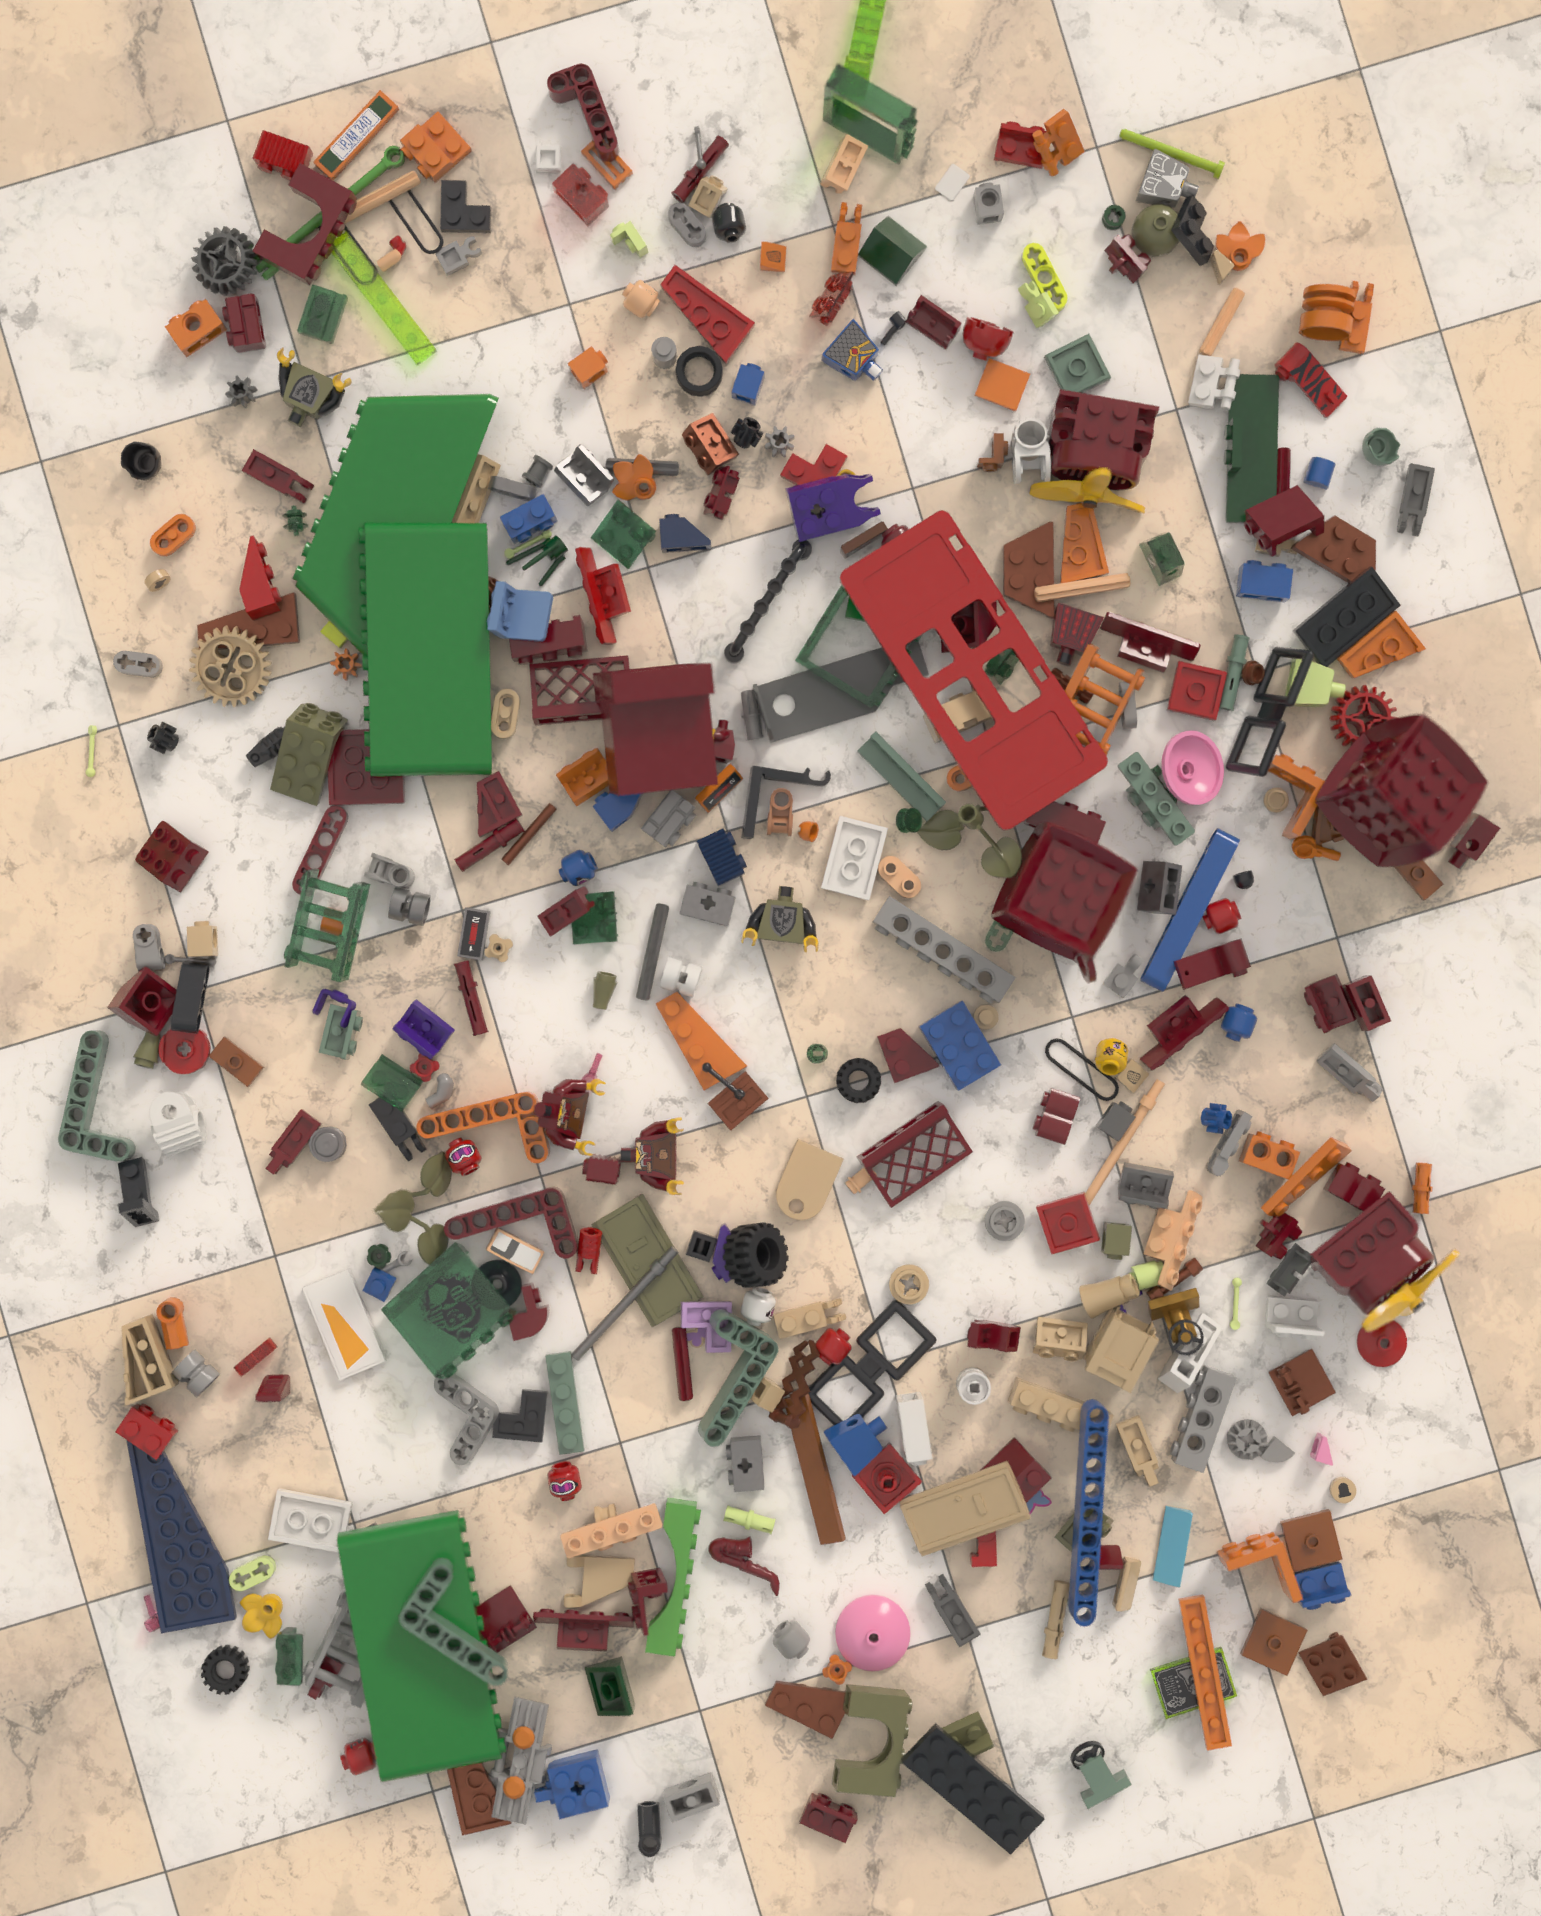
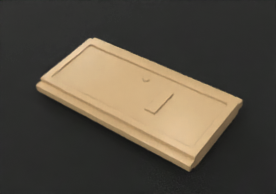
M1008 1461L910 1495L899 1502L921 1556L1031 1518L1029 1509Z

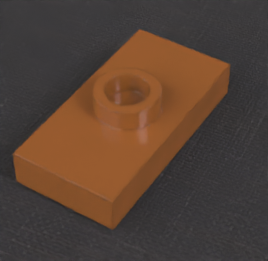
M1424 860L1410 865L1394 867L1423 901L1444 885Z
M226 1036L221 1039L209 1055L211 1059L247 1087L252 1084L264 1068L263 1065Z

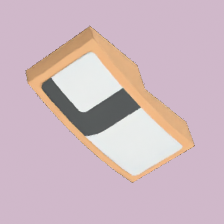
M496 1228L486 1247L487 1251L531 1274L534 1273L544 1254L542 1249L521 1240L518 1236L501 1228Z

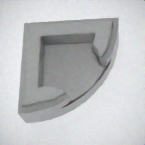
M1274 1436L1260 1457L1269 1462H1283L1291 1458L1295 1452Z

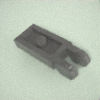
M1413 463L1408 465L1399 510L1400 517L1397 533L1403 534L1407 526L1408 515L1416 517L1412 527V536H1419L1423 518L1427 512L1435 468Z
M944 1574L938 1576L939 1582L948 1594L939 1598L933 1584L928 1582L925 1586L934 1600V1606L960 1648L980 1636L981 1633L955 1589L951 1588Z

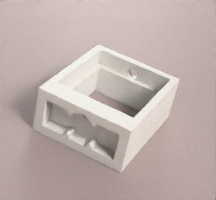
M921 1392L896 1395L907 1463H912L913 1466L925 1465L927 1460H932L922 1394Z

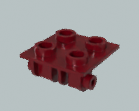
M511 1585L481 1603L480 1606H476L478 1616L482 1615L484 1622V1631H481V1634L487 1640L488 1647L496 1653L537 1628Z

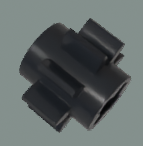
M746 417L744 420L738 418L731 430V434L735 435L733 438L734 442L739 447L745 449L750 446L755 448L763 436V432L759 431L761 428L759 422L751 417Z
M163 721L160 726L157 724L153 725L147 735V740L151 742L149 747L162 754H165L166 750L173 751L179 741V735L175 734L177 728Z

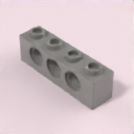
M1206 1365L1203 1366L1202 1370L1198 1371L1194 1382L1197 1384L1194 1394L1191 1393L1187 1400L1186 1407L1189 1409L1186 1418L1182 1417L1178 1426V1431L1180 1432L1178 1441L1174 1440L1170 1449L1171 1459L1174 1463L1204 1473L1235 1385L1236 1377ZM1209 1388L1215 1389L1214 1398L1205 1400V1391ZM1206 1412L1207 1420L1202 1424H1197V1414ZM1192 1436H1198L1199 1443L1197 1446L1188 1447V1439Z

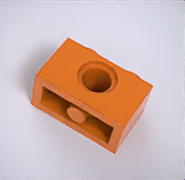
M206 299L194 302L187 312L182 315H175L169 320V324L165 326L186 357L228 330ZM193 322H200L197 330L190 331V325Z

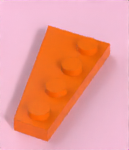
M678 992L656 1003L703 1090L720 1082L712 1074L702 1070L704 1063H710L712 1069L724 1079L747 1067Z

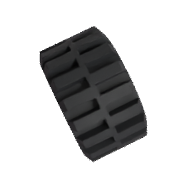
M765 1222L740 1225L730 1231L731 1234L726 1237L727 1243L723 1246V1250H725L723 1260L726 1263L724 1267L726 1271H729L728 1276L730 1279H734L735 1284L741 1285L744 1288L771 1286L778 1283V1280L784 1276L783 1271L787 1270L786 1261L789 1260L787 1255L788 1246L785 1245V1238L783 1235H780V1230L774 1228V1225L766 1224Z

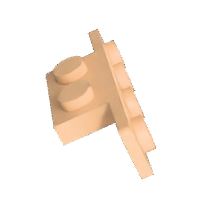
M1191 1190L1187 1193L1181 1213L1164 1208L1158 1209L1144 1251V1255L1165 1261L1158 1285L1172 1291L1173 1286L1178 1281V1271L1181 1262L1186 1257V1247L1189 1238L1194 1233V1223L1197 1214L1202 1209L1203 1197Z
M652 1503L562 1533L560 1538L567 1558H572L596 1549L599 1551L607 1550L613 1547V1544L621 1541L622 1543L631 1542L637 1539L636 1536L662 1528L663 1524L657 1505Z

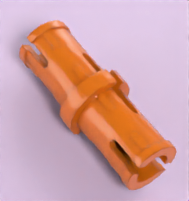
M1416 1163L1415 1185H1412V1190H1414L1413 1213L1429 1214L1430 1192L1433 1190L1431 1186L1432 1164Z

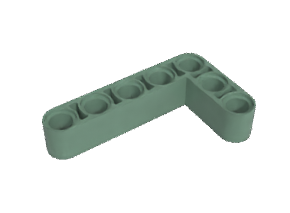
M90 1030L85 1032L80 1039L58 1142L61 1148L66 1151L112 1161L128 1160L134 1156L136 1150L132 1140L90 1130L109 1045V1038L105 1032ZM93 1035L99 1038V1045L96 1048H93L90 1044V1038ZM88 1059L94 1064V1068L90 1073L84 1067ZM81 1084H85L88 1087V1094L85 1097L79 1093ZM76 1108H79L83 1113L80 1121L74 1118ZM71 1132L77 1136V1143L74 1146L68 1141V1136ZM95 1138L100 1139L102 1143L99 1151L95 1150L92 1146ZM119 1143L124 1144L126 1147L124 1156H120L117 1153Z
M723 1309L712 1313L710 1325L720 1337L742 1348L744 1351L699 1423L698 1432L706 1444L711 1447H717L725 1441L778 1354L777 1343L767 1333ZM728 1319L727 1325L723 1328H719L720 1323L723 1320ZM748 1331L747 1337L740 1339L742 1332ZM769 1342L768 1347L760 1351L761 1345ZM751 1364H756L752 1371L747 1372V1368ZM742 1385L741 1391L734 1393V1389ZM729 1407V1411L726 1414H720L723 1408ZM716 1428V1432L713 1435L707 1436L711 1429Z
M438 1558L430 1565L403 1604L400 1613V1623L405 1629L488 1684L499 1686L506 1681L508 1676L507 1660L431 1610L450 1584L453 1575L452 1563L446 1558ZM438 1568H443L448 1572V1575L438 1577L434 1571ZM428 1589L433 1592V1596L424 1598L420 1595V1592ZM413 1610L419 1616L415 1619H409L405 1613ZM434 1624L440 1630L436 1633H431L426 1627ZM456 1638L461 1644L457 1647H452L448 1644V1641ZM477 1652L482 1658L478 1661H473L469 1658V1655ZM498 1666L503 1669V1672L499 1675H494L490 1672V1669Z

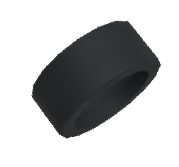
M690 347L682 352L676 363L675 371L678 384L690 395L698 397L709 395L721 383L723 375L721 360L716 352L708 347ZM696 357L706 358L711 362L714 369L710 382L701 386L690 383L685 377L684 372L688 361Z

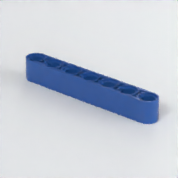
M1219 828L1214 831L1177 904L1176 915L1171 916L1140 981L1161 992L1166 989L1176 970L1173 961L1182 958L1240 842L1239 838Z

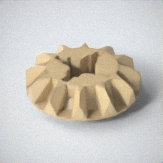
M906 1264L898 1267L892 1273L889 1288L893 1297L900 1303L915 1304L926 1296L929 1289V1280L926 1273L920 1267ZM914 1274L913 1283L919 1289L909 1288L904 1294L905 1285L900 1279L909 1280Z

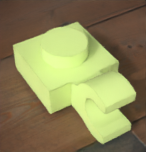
M1031 281L1029 284L1024 283L1018 288L1021 296L1029 301L1025 309L1036 328L1042 327L1059 314L1048 293L1040 294L1034 281Z

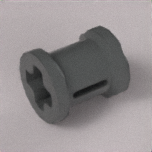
M534 455V462L527 473L524 472L522 474V477L532 485L540 488L542 486L541 481L548 470L553 469V465L542 457Z

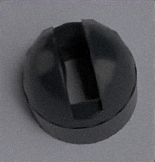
M1252 870L1233 875L1234 882L1238 888L1249 889L1254 883Z

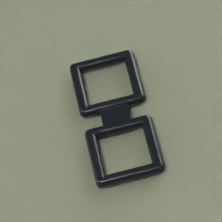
M1274 647L1264 669V678L1258 684L1253 696L1255 702L1262 703L1257 717H1245L1226 763L1228 771L1260 777L1267 775L1286 728L1285 721L1281 720L1286 706L1292 707L1296 703L1314 658L1313 651ZM1280 657L1302 660L1287 696L1266 694ZM1252 726L1274 729L1259 766L1238 763Z
M897 1300L892 1301L856 1339L857 1344L866 1354L857 1363L848 1355L839 1365L832 1363L809 1386L811 1404L833 1425L843 1421L816 1394L845 1366L872 1393L850 1416L860 1414L863 1418L884 1396L883 1389L875 1381L885 1371L894 1380H900L936 1343V1337L902 1303ZM896 1312L924 1339L898 1368L868 1341Z

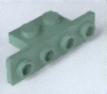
M1139 752L1133 753L1118 764V769L1131 785L1126 789L1128 793L1127 798L1134 807L1137 806L1143 813L1141 816L1147 826H1152L1154 830L1161 827L1174 846L1179 845L1195 833L1194 828Z

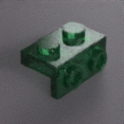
M286 1627L277 1634V1662L275 1666L277 1685L300 1686L303 1683V1635L296 1634L297 1627Z

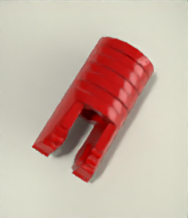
M585 1227L580 1230L576 1272L582 1271L584 1258L592 1259L590 1271L591 1274H597L602 1240L601 1230L593 1227Z

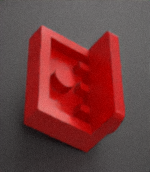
M137 1403L131 1407L115 1432L157 1460L172 1438L176 1436L178 1430L174 1428L175 1424L164 1417L161 1419L153 1414L154 1410L150 1406Z

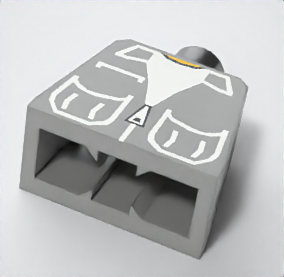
M1154 149L1136 201L1147 204H1163L1175 208L1180 196L1187 198L1194 195L1195 197L1199 186L1186 181L1190 170L1188 166Z

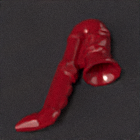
M751 1536L741 1540L722 1537L710 1542L708 1552L714 1560L769 1581L775 1596L779 1595L780 1582L778 1575L769 1571L766 1567L753 1564V1561L743 1558V1556L752 1558Z

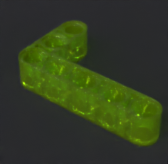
M860 0L849 55H846L842 74L841 96L862 101L866 99L886 0Z

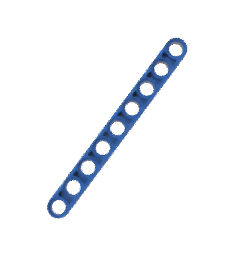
M1095 1399L1085 1401L1080 1413L1068 1602L1071 1616L1079 1626L1083 1627L1091 1625L1096 1618L1109 1423L1108 1411ZM1100 1409L1097 1417L1090 1418L1092 1410ZM1092 1434H1098V1439L1095 1442L1088 1443V1439ZM1097 1459L1093 1467H1086L1089 1460ZM1095 1484L1091 1492H1085L1087 1485ZM1087 1509H1093V1513L1089 1517H1083ZM1091 1533L1090 1540L1083 1542L1082 1537L1085 1534ZM1090 1558L1088 1565L1080 1566L1083 1559ZM1089 1583L1087 1589L1079 1591L1081 1584ZM1087 1608L1083 1615H1077L1079 1609Z

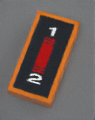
M729 764L717 775L718 785L706 786L695 799L709 813L744 778L734 766Z

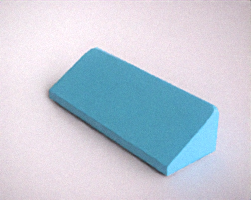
M1165 1506L1153 1574L1154 1581L1180 1587L1193 1517L1191 1510Z

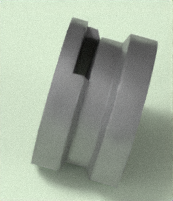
M332 1126L316 1130L309 1141L312 1155L323 1162H330L340 1158L347 1147L344 1133Z

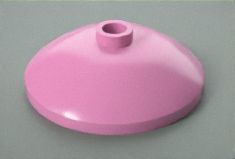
M1198 731L1178 733L1169 740L1162 755L1164 781L1170 792L1179 801L1188 805H1201L1211 801L1218 794L1223 783L1224 765L1217 746L1208 736Z
M866 1595L850 1602L840 1613L835 1629L836 1642L843 1657L853 1666L866 1671H880L893 1666L903 1657L910 1642V1626L904 1611L894 1601L879 1595ZM875 1633L878 1635V1639L871 1641L869 1636Z

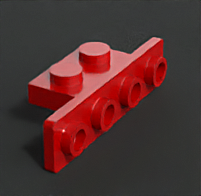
M578 547L575 549L577 555L576 563L583 577L582 585L589 599V611L596 625V636L601 644H615L617 641L611 619L631 612L619 565L611 564L597 570L592 549Z

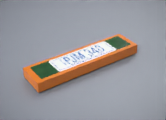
M379 90L313 161L314 165L329 179L334 180L399 111V107Z

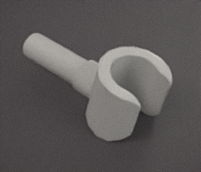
M408 1251L401 1252L398 1255V1259L380 1270L387 1273L400 1265H410L412 1260L408 1263H402L400 1260L401 1255L406 1254Z

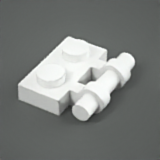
M1198 355L1188 401L1189 406L1214 409L1215 401L1218 399L1222 400L1221 409L1230 410L1231 402L1235 400L1236 395L1234 391L1236 379H1239L1240 360L1231 358L1229 367L1223 368V358ZM1220 378H1226L1225 388L1219 390Z

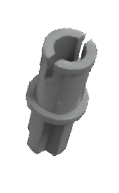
M754 690L741 692L744 711L742 719L744 718L747 740L763 738L759 717L761 713H758L755 692Z

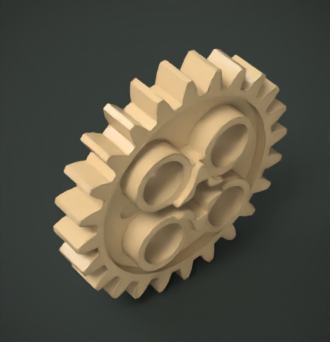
M226 625L223 627L222 633L216 627L213 629L214 636L209 632L205 633L206 641L202 639L197 641L201 648L194 647L192 649V652L197 657L189 659L190 662L195 664V666L189 669V672L197 674L192 679V682L199 681L201 683L197 691L205 689L204 698L213 695L214 704L219 699H222L223 707L229 701H231L233 707H236L238 700L243 705H246L248 703L247 697L254 701L257 698L255 692L262 694L264 691L260 685L267 686L269 683L264 676H270L272 673L265 669L272 662L264 660L269 654V651L261 652L260 650L264 643H255L257 635L251 638L247 637V629L240 634L238 626H235L232 632H230ZM219 644L228 646L230 651L228 656L219 653ZM236 647H240V652L233 663L234 669L229 673L225 686H221V681L228 669L227 664L232 660ZM241 656H250L253 660V665L245 666L241 662ZM216 667L220 672L219 678L210 676L208 668ZM233 677L241 679L243 688H235L232 685L231 679Z

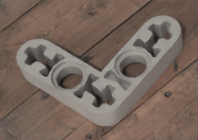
M447 1371L435 1378L434 1388L440 1396L469 1416L450 1449L451 1460L457 1465H464L475 1457L496 1421L499 1409L497 1404L455 1373ZM445 1379L449 1380L448 1385L450 1387L447 1389L444 1387L445 1382L443 1380ZM463 1391L471 1395L470 1404H465L462 1401L461 1394ZM486 1407L489 1409L487 1412L489 1416L487 1417L484 1416L485 1411L483 1410ZM471 1426H475L479 1430L480 1435L478 1439L470 1436L469 1428ZM466 1444H470L464 1451L466 1456L462 1458L460 1456V1449L465 1447Z

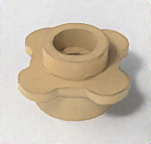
M497 934L491 935L489 937V946L484 951L486 957L497 958L500 962L507 961V954L513 946L512 941L499 938ZM500 946L501 950L498 951L496 947Z

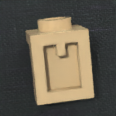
M711 175L710 178L707 176L701 178L688 206L711 218L722 195L727 192L728 188L723 186L724 182Z

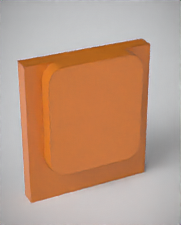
M989 358L974 396L1016 412L1030 373Z

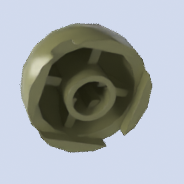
M1153 204L1144 208L1135 218L1132 226L1136 248L1152 257L1170 253L1179 243L1178 238L1171 231L1178 213L1171 207L1163 204Z

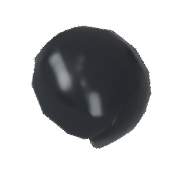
M134 441L126 445L121 452V466L129 472L132 478L150 480L156 477L161 469V455L153 445Z

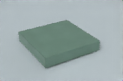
M1090 334L1044 356L1059 388L1062 390L1084 393L1111 379Z

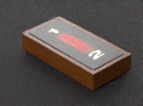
M884 521L841 545L840 552L844 559L881 538L882 534L888 529Z

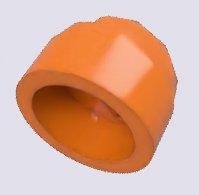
M811 821L802 822L798 826L801 828L798 831L799 837L805 841H815L819 832L818 824Z

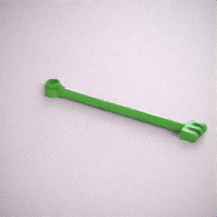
M389 146L385 150L381 162L348 189L356 196L387 169L401 167L405 161L403 151L398 146ZM394 155L399 156V160L397 162L391 161V158ZM322 211L285 241L294 244L302 241L322 224ZM257 256L253 258L256 259L258 262L261 260ZM262 260L256 266V270L261 273L268 267L262 274V277L268 280L279 269Z

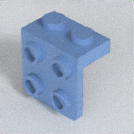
M496 581L495 589L492 592L491 612L487 618V630L502 639L544 641L547 635L553 595L545 591L517 590L507 582Z

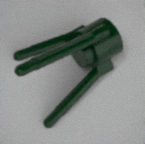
M555 535L553 538H548L542 543L507 560L506 565H511L542 549L543 552L525 564L522 570H527L545 556L550 561L555 559L538 583L539 586H543L558 565L566 559L564 554L568 549L562 540Z

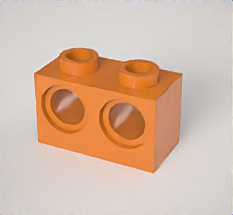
M1257 1131L1256 1135L1248 1134L1239 1162L1289 1179L1293 1174L1300 1155L1299 1151L1294 1150L1295 1145L1284 1140H1280L1279 1144L1270 1141V1135ZM1261 1143L1264 1147V1152L1261 1156L1256 1157L1253 1153V1147ZM1280 1152H1285L1287 1155V1162L1284 1165H1279L1276 1160Z

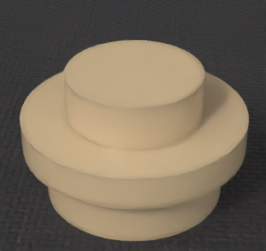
M1272 788L1265 793L1263 802L1266 809L1277 813L1283 811L1288 806L1289 797L1283 789Z
M981 1005L975 1010L973 1018L979 1028L987 1030L997 1024L998 1012L990 1005Z

